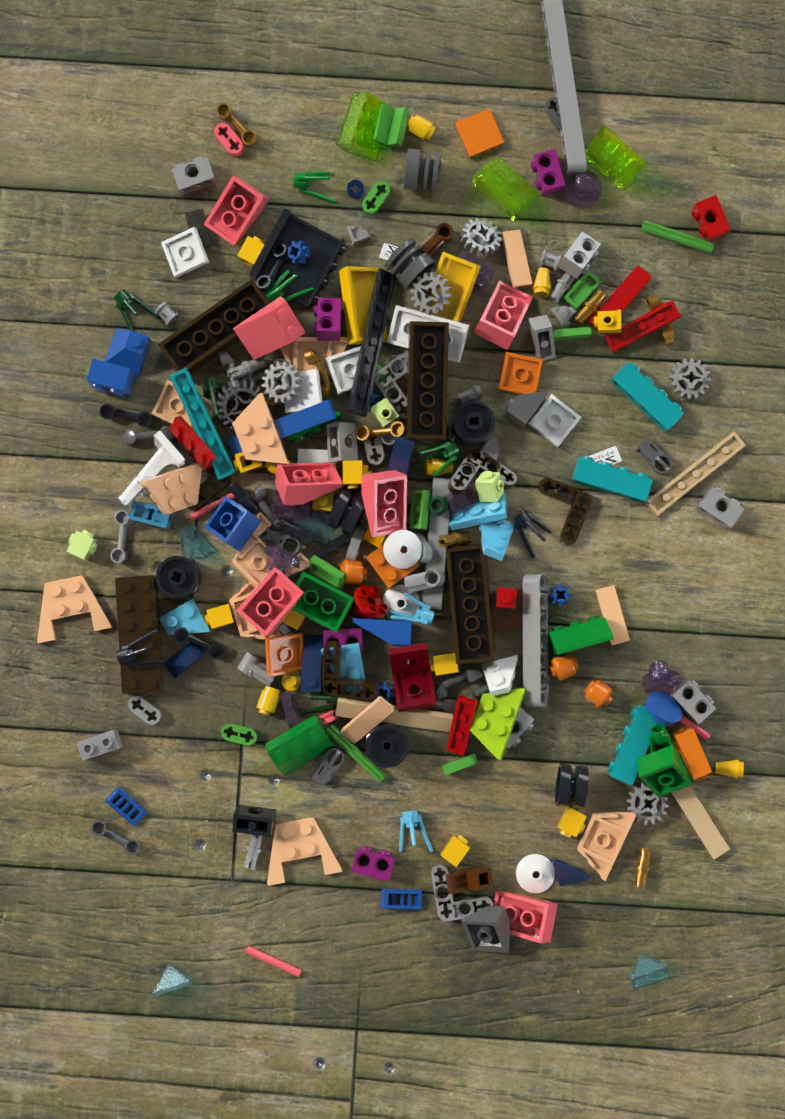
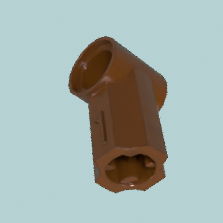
M448 223L439 224L436 230L420 244L422 248L421 253H427L432 257L445 244H448L452 240L453 235L451 225ZM445 230L449 235L442 237L439 232Z

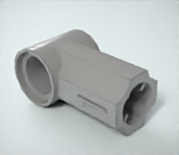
M430 569L426 572L406 576L404 581L405 588L408 593L433 587H441L445 582V575L442 571ZM434 573H436L438 576V580L436 583L433 584L431 581V577Z
M249 652L245 654L237 666L240 671L250 677L253 676L268 687L276 677L267 676L266 665Z

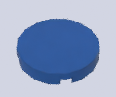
M657 691L652 692L645 701L646 710L654 716L653 719L659 724L670 727L674 724L676 725L681 719V709L671 696Z

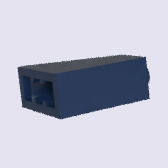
M396 436L388 471L396 470L407 475L415 441Z

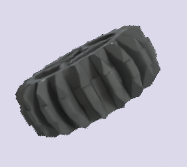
M235 380L236 386L234 387L229 382L228 386L230 389L228 390L226 387H223L222 390L225 394L218 393V397L222 399L216 401V404L221 406L218 407V413H221L218 417L220 420L225 418L223 424L228 425L230 423V429L234 428L232 423L236 420L230 415L241 414L244 411L241 407L237 408L239 406L237 398L243 404L247 403L245 405L246 409L258 394L263 393L259 392L261 389L259 386L253 389L254 382L252 381L247 386L246 380L242 381V385H240L238 380ZM246 391L254 396L244 398L238 392ZM233 395L235 402L230 406V409L226 410L227 401Z

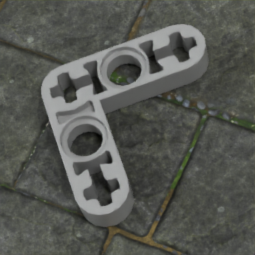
M408 350L379 369L374 379L385 398L388 399L402 419H406V415L404 413L400 414L401 408L398 404L394 406L393 403L398 402L403 397L404 401H401L404 407L407 406V398L395 380L407 373L408 367L402 358L405 356L406 360L408 359ZM396 362H401L404 365V369L400 373H396L393 370V365ZM390 367L395 377L391 378V375L386 378V383L378 382L379 374H387L386 368ZM392 388L397 389L399 392L396 399L388 397V391Z
M436 864L432 868L431 876L437 913L441 920H459L473 914L474 906L472 902L475 901L476 906L481 905L483 900L488 904L490 903V906H493L492 900L487 896L453 901L452 894H448L445 898L439 897L437 894L438 889L441 887L448 889L446 883L436 885L435 882H439V877L434 875V873L437 872V868L445 871V874L442 875L444 882L446 881V874H449L443 864ZM451 900V903L447 902V908L452 910V912L449 913L448 917H445L444 914H441V911H444L443 903L439 905L438 902ZM464 903L471 906L468 914L460 912V906Z

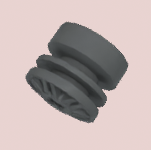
M408 148L404 189L416 190L418 183L423 182L424 191H427V184L432 183L431 192H436L441 177L442 162L440 152L435 151V159L431 160V151L428 150L426 158L422 159L420 149Z
M413 238L395 249L384 265L387 270L392 269L391 274L393 276L402 272L398 281L406 290L413 288L412 283L419 282L417 277L421 276L424 278L423 273H429L435 265V261L427 253L418 257L422 248L420 245L415 246L416 241Z

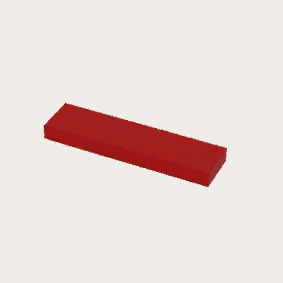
M637 265L598 311L621 310L622 313L651 280L652 276ZM598 311L588 321V323L593 327L594 317L598 316ZM605 318L604 322L608 324L611 322V319Z
M671 300L621 327L622 333H608L604 335V338L612 353L681 318V315L675 303Z

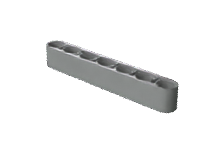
M433 478L431 499L435 496L444 497L448 502V509L442 515H435L430 511L428 544L432 548L433 555L431 561L426 563L425 572L434 569L445 573V548L447 546L440 547L437 540L440 539L438 538L440 535H448L451 492L448 489V483L451 479ZM438 502L436 507L440 509L442 504ZM434 573L431 577V581L433 584L436 583L438 580V576L436 573ZM443 585L423 590V603L430 605V610H441Z
M526 574L523 577V688L526 690L523 702L526 707H546L549 699L548 580L545 574Z

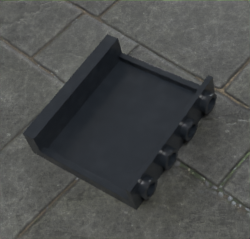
M284 208L254 263L249 276L250 279L257 282L260 276L269 275L276 260L272 254V249L276 244L283 243L286 247H290L292 241H305V246L311 247L309 250L311 257L305 260V264L300 262L294 264L292 263L293 259L288 258L286 262L282 263L273 283L289 269L290 273L278 287L296 274L297 277L281 291L284 297H288L305 289L314 288L313 291L292 299V301L311 310L312 306L318 303L321 289L325 290L328 285L329 279L327 278L330 272L334 273L336 270L338 257H342L346 251L345 239L342 238L340 240L293 216L291 211Z

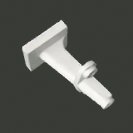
M161 431L154 435V444L158 451L122 495L118 497L125 507L130 505L140 494L142 496L150 494L146 487L141 486V481L159 476L168 467L179 469L185 465L183 456Z

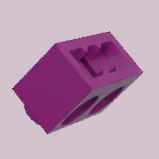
M556 149L534 154L530 166L532 173H536L535 186L537 191L541 192V196L563 191L565 182ZM546 161L549 166L542 167L540 162ZM551 179L554 184L549 186L544 181Z
M318 298V305H314V317H317V322L313 324V332L317 333L318 341H340L341 298Z
M362 628L339 629L337 633L332 630H323L324 647L332 638H337L340 645H348V639L356 637L359 641L360 651L363 652Z
M362 845L361 848L357 847L351 872L389 881L395 856L391 855L392 852L380 850V852L372 851L373 848ZM361 855H366L370 861L368 864L362 865L358 858ZM380 860H386L389 865L386 869H380L377 863Z

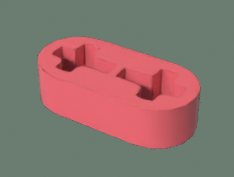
M225 123L218 124L214 130L217 140L231 156H240L244 150L240 138L229 125ZM221 129H222L223 131H226L227 136H228L227 139L225 138L224 135H220V130H221ZM231 141L234 143V145H238L239 149L237 151L235 149H232V146L230 144Z

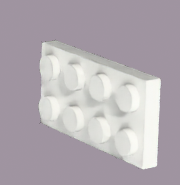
M396 305L387 343L408 348L410 321L449 322L448 360L458 363L461 361L470 325Z

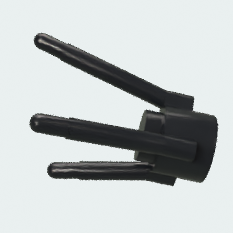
M524 509L514 518L516 522L515 527L519 531L528 552L534 559L535 555L522 527L524 529L530 527L543 542L546 539L532 523L535 522L548 533H551V530L536 519L531 512L528 513Z
M158 629L128 645L122 646V650L116 651L119 664L121 666L126 664L127 667L162 663V660L133 661L136 659L137 654L146 652L149 648L145 647L134 651L132 647L158 633Z

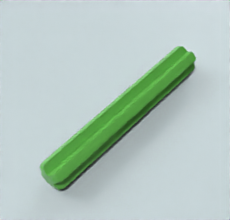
M644 221L641 227L643 232L711 254L714 248V243L649 221Z
M333 724L326 728V733L378 782H381L386 777V774L359 748L340 734L341 731Z

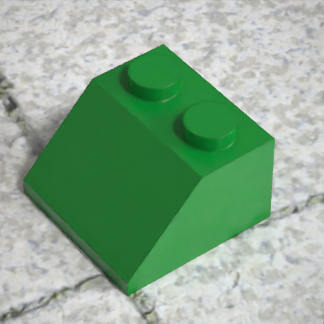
M673 745L638 758L639 777L658 797L693 785V780L683 757Z

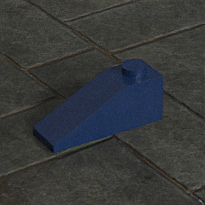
M304 635L301 692L323 693L321 688L323 635Z

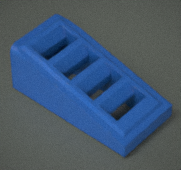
M118 786L105 800L110 807L132 826H135L148 813L121 786ZM120 794L122 797L115 803L113 800ZM126 799L128 802L121 808L119 805ZM132 804L134 807L127 814L125 811ZM138 809L140 812L132 819L131 815Z
M381 888L380 907L383 909L421 910L422 890ZM389 893H391V901H390V904H388V895H389ZM396 894H399L398 904H396ZM404 894H407L406 905L404 904ZM412 894H415L414 905H411Z

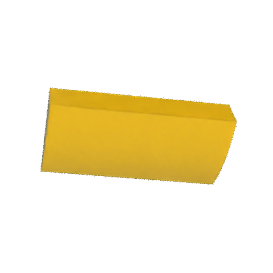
M442 252L436 269V277L438 274H442V280L448 279L446 286L452 287V289L448 290L452 297H447L450 304H444L445 310L439 309L437 314H434L432 310L431 314L461 322L481 266ZM429 290L428 293L431 294L430 296H431V297H436V296H434V294L432 293V290ZM433 301L430 306H434L439 302Z
M346 266L339 270L349 345H361L376 273L379 269L377 267ZM385 327L382 343L387 342L388 339L387 327Z

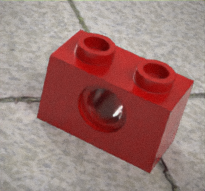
M717 195L695 203L691 214L694 221L698 222L700 227L698 230L702 239L704 238L710 242L730 232V226ZM705 217H712L714 223H708Z

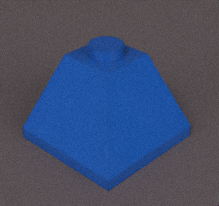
M116 328L105 362L130 368L137 376H140L152 340L149 336L131 330Z

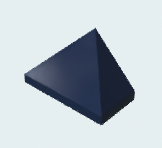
M190 642L167 660L164 665L176 679L206 654L200 646Z
M554 857L551 859L560 886L586 881L590 877L587 873Z

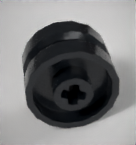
M473 400L463 403L454 413L452 423L453 432L457 439L463 444L470 446L481 445L487 441L494 430V413L488 405L480 401ZM475 421L477 426L475 424L471 426L470 422Z
M344 488L331 510L327 526L336 530L344 520L342 533L352 537L356 526L359 525L365 512V506L361 495L352 504L354 492Z
M172 556L165 559L159 565L156 572V581L159 589L171 598L185 599L191 597L201 585L202 576L200 569L193 561L183 556ZM179 574L182 575L180 577V582H178L176 579L177 575Z
M378 724L368 732L365 738L366 753L371 761L379 767H395L403 762L408 754V739L403 731L394 724ZM389 742L390 748L386 747L384 749V743Z
M559 764L555 787L556 806L566 807L571 796L572 807L584 809L589 785V770L587 766L577 765L572 777L571 765Z

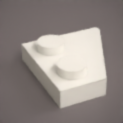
M518 655L482 664L491 697L510 692L512 680L515 677V668L519 663Z

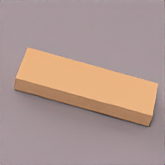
M520 229L502 232L501 238L513 288L532 285Z
M612 585L595 590L602 617L606 618L614 638L610 640V645L630 641L615 586Z
M379 696L341 729L340 734L352 743H357L394 711V706Z

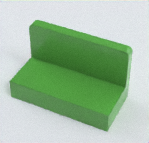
M381 104L373 140L388 148L402 146L410 110L405 107L393 109L386 104Z
M412 491L409 529L429 530V502L432 496L430 491Z

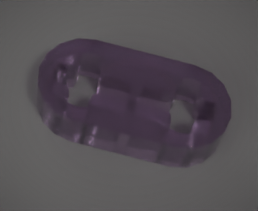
M289 690L280 693L288 726L293 728L299 722Z

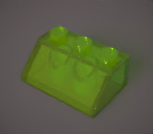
M369 91L353 92L336 145L350 154L377 161L382 144L374 141L373 137L380 105L386 103Z
M605 125L600 128L585 149L586 159L599 166V170L605 176L609 175L613 179L614 184L625 191L641 175L647 163Z
M499 156L487 162L473 177L472 184L513 222L539 195L530 184Z

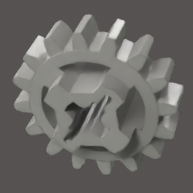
M477 217L475 221L470 219L468 223L464 224L460 234L462 236L461 242L465 243L464 248H470V253L475 251L477 256L483 253L484 257H486L488 253L493 255L494 251L498 250L502 238H500L501 232H496L498 226L493 227L492 221L486 223L485 218L479 221Z
M431 272L430 276L428 273H423L424 278L418 276L417 280L419 282H413L412 285L415 286V289L410 290L411 293H414V296L410 299L416 300L414 307L420 306L419 311L424 312L426 310V314H431L432 310L434 314L439 313V309L445 310L444 304H450L447 297H452V294L448 293V290L452 289V287L446 286L448 279L442 280V274H438L436 277V272ZM433 280L429 285H424L425 282ZM427 290H432V293H433L434 296H436V297H431V296H430L431 294L428 293L429 291H427ZM433 301L439 302L434 306H430Z
M693 358L689 362L683 359L682 364L677 362L675 364L676 368L671 369L674 375L669 376V379L673 380L669 386L676 388L673 393L680 392L679 398L686 395V400H689L691 396L697 399L698 394L702 396L705 394L704 390L709 389L706 383L711 382V379L707 378L711 372L704 370L707 365L701 366V360L695 363ZM687 367L685 373L679 374L681 369ZM689 375L691 379H694L691 383L689 379H686ZM701 384L697 390L693 391L694 385Z
M278 361L276 366L270 365V371L265 370L267 376L262 377L265 383L261 386L266 388L263 393L269 395V400L286 404L288 400H294V394L299 396L297 389L302 388L299 382L303 378L298 377L301 372L295 370V365L285 361L283 363Z
M642 782L640 783V788L633 786L634 793L628 792L631 799H626V802L630 803V806L626 807V809L635 812L637 816L636 821L640 822L643 819V824L647 825L648 820L652 824H655L656 818L661 821L660 815L667 814L664 808L669 807V805L665 804L664 801L668 800V797H658L655 793L646 795L643 791L652 790ZM638 797V805L635 806V799ZM645 799L651 800L649 802V804L651 805L650 807L644 806ZM660 801V805L657 810L656 805L657 802ZM644 812L651 813V816H643L640 814Z

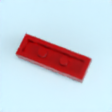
M181 415L175 417L169 429L173 436L178 439L185 450L190 453L204 471L210 469L216 458L214 453Z
M462 695L458 696L446 751L462 756L466 755L471 735L470 728L475 717L478 700Z

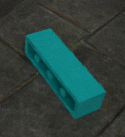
M627 362L610 380L618 390L665 433L684 414L680 405L676 402L672 403L668 399L667 393L662 389L658 390L654 386L653 380L648 376L644 377L640 373L639 367L634 363L630 364Z
M583 456L577 459L571 481L645 503L653 479L648 478L649 475L638 472V474L630 473L631 470L628 468L619 467L617 469L612 467L611 463L604 461L597 463L594 462L593 458Z
M638 704L637 707H633L630 713L631 722L629 725L626 724L622 733L624 736L622 743L619 742L615 749L616 758L614 761L611 760L607 769L609 771L608 776L631 786L639 771L638 758L645 756L650 741L648 736L652 735L650 730L658 724L653 719L654 716L647 712L645 706Z

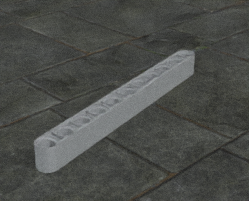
M541 0L555 98H557V113L560 112L558 116L559 120H561L559 124L562 126L560 134L567 174L586 172L587 162L562 0Z

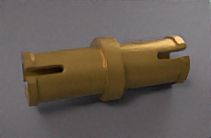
M597 289L596 293L588 302L586 301L583 304L584 307L573 319L583 326L588 318L597 312L598 306L607 298L606 294Z
M453 532L450 535H440L438 537L440 539L437 542L440 547L470 545L472 541L469 540H473V535L470 532L461 534Z
M639 848L638 864L635 865L637 870L634 887L646 889L648 871L650 872L651 869L649 863L652 850Z

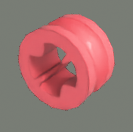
M334 710L318 717L322 720V726L337 719V716L333 714Z

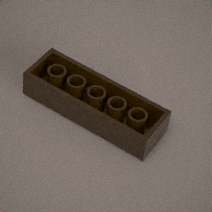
M251 279L158 343V345L177 372L187 367L191 374L217 356L219 352L224 351L240 340L233 328L270 303L253 279Z
M409 322L406 439L425 441L446 440L449 322Z
M482 545L445 548L456 664L497 661L487 555L483 554Z
M156 576L115 578L119 650H122V646L128 645L158 629V633L132 647L134 651L145 647L149 648L148 651L137 654L136 659L133 661L162 660ZM163 663L134 665L127 667L126 664L120 665L122 694L164 691Z

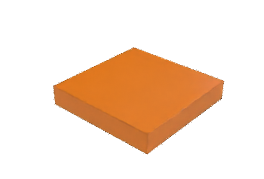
M490 108L455 122V127L469 159L504 145V140Z
M506 352L498 390L517 394L537 392L543 359Z
M298 632L265 638L267 676L273 677L302 671V633Z

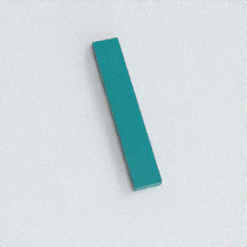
M187 367L169 375L197 435L216 456L212 467L218 480L236 473Z

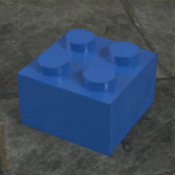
M93 358L86 381L97 392L106 393V391L113 393V396L124 398V396H131L136 374L130 368Z
M226 496L204 528L240 552L262 520Z

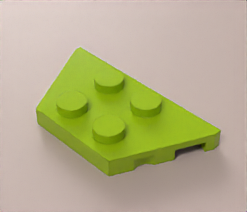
M524 688L513 689L508 693L492 697L490 693L483 694L470 731L500 761L504 755L526 693Z

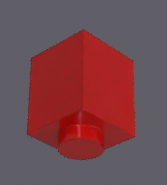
M497 587L495 608L515 609L517 589Z

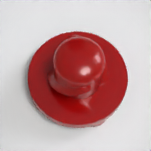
M361 585L355 590L354 599L356 603L352 605V613L356 618L365 619L368 617L380 620L385 616L389 608L384 603L376 586Z

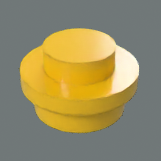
M297 673L285 674L282 678V685L286 690L294 691L300 687L301 678Z

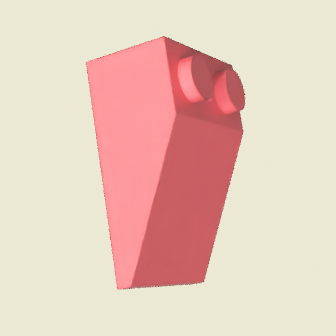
M232 176L204 225L235 246L259 217L270 198L242 178Z
M499 280L474 334L508 350L533 297Z
M281 296L233 328L253 360L290 344L306 333L288 303Z
M334 463L277 464L275 485L284 505L305 504L343 486Z
M396 470L362 475V498L371 536L388 535L398 530H406L407 475Z
M274 567L237 609V612L265 637H270L282 624L304 592L279 569Z
M496 890L493 906L505 907L510 920V935L538 943L551 942L558 903Z

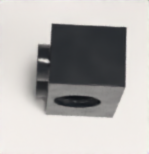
M238 804L233 814L232 832L271 837L275 828L276 809Z

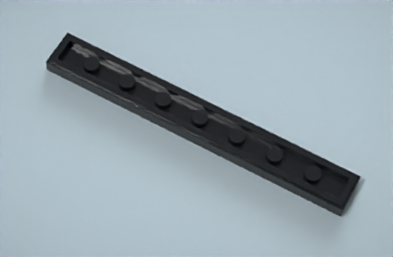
M381 268L376 273L347 412L363 418L368 413L396 275L393 276L391 272Z

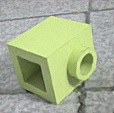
M387 398L370 408L371 413L382 428L391 427L392 423L399 420V415Z
M482 472L475 481V490L478 492L480 502H498L504 493V482L501 480L500 472Z
M83 530L82 533L76 531L69 538L68 544L70 545L67 552L88 561L90 555L95 553L98 546L96 544L97 540L93 538L94 534Z

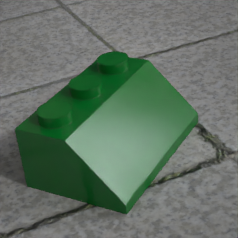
M302 572L296 585L304 594L292 610L337 633L355 599Z
M597 615L589 617V622L581 623V620L569 623L570 627L564 629L562 625L551 628L552 632L548 633L553 655L613 640L614 638L606 618H600Z
M316 715L265 743L267 753L284 776L334 747Z

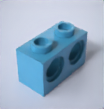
M133 500L129 519L169 530L174 513L163 515L158 506Z

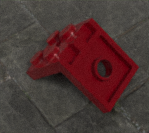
M427 642L389 648L398 713L436 707L437 703ZM413 688L420 690L417 694L409 692Z

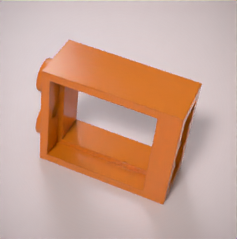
M684 727L670 733V738L678 752L682 755L691 778L697 779V781L708 778V774L712 770L694 728Z

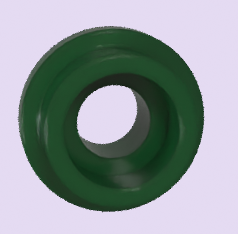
M435 496L429 502V509L435 515H442L448 509V502L442 496ZM438 502L442 504L440 509L436 507Z

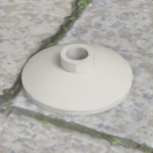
M398 530L387 537L383 552L389 564L396 568L406 569L418 562L422 554V545L414 533L407 530ZM402 546L407 547L406 553H401L400 549Z
M405 585L393 586L383 596V601L389 608L385 615L392 621L401 620L391 619L392 614H390V611L415 615L417 609H420L418 604L405 596L407 592ZM416 592L409 593L410 595L420 600ZM399 600H403L405 602V605L403 607H399L397 605V602Z
M531 854L519 862L516 869V878L519 885L527 892L541 893L552 885L555 878V870L548 858L540 854ZM538 871L540 873L539 877L534 878L532 876L533 872Z

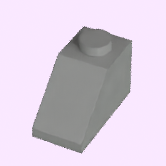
M547 314L529 318L530 335L536 358L543 359V361L556 358L553 329Z

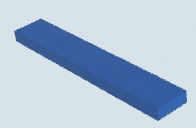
M326 400L274 420V424L280 439L333 420L336 418L331 400ZM237 435L227 439L233 457H235V454L243 452Z

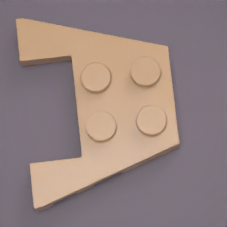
M261 512L256 516L262 520L243 549L240 552L237 551L231 562L255 589L274 567L279 569L286 577L310 568V561L301 552L286 565L259 538L267 527L272 525Z
M83 575L44 584L38 643L56 640L53 620L91 612L94 631L113 628Z
M314 817L275 824L267 880L268 886L285 883L282 862L321 855L325 875L342 872V867L338 863Z

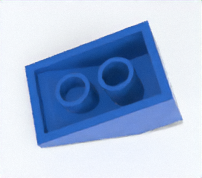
M353 618L354 624L385 642L395 645V647L410 645L412 622Z

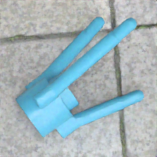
M407 592L405 596L422 608H418L415 615L390 611V614H392L391 619L428 626L432 623L434 611L430 610V605L424 604Z
M417 810L402 812L403 817H400L399 852L403 851L405 824L406 828L410 827L412 845L416 846L414 826H418L417 822L429 851L433 852L421 814L418 815Z

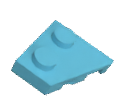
M193 599L159 618L168 635H173L178 627L187 628L190 634L208 633L211 631Z

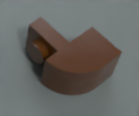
M491 867L466 868L446 874L449 894L494 887Z

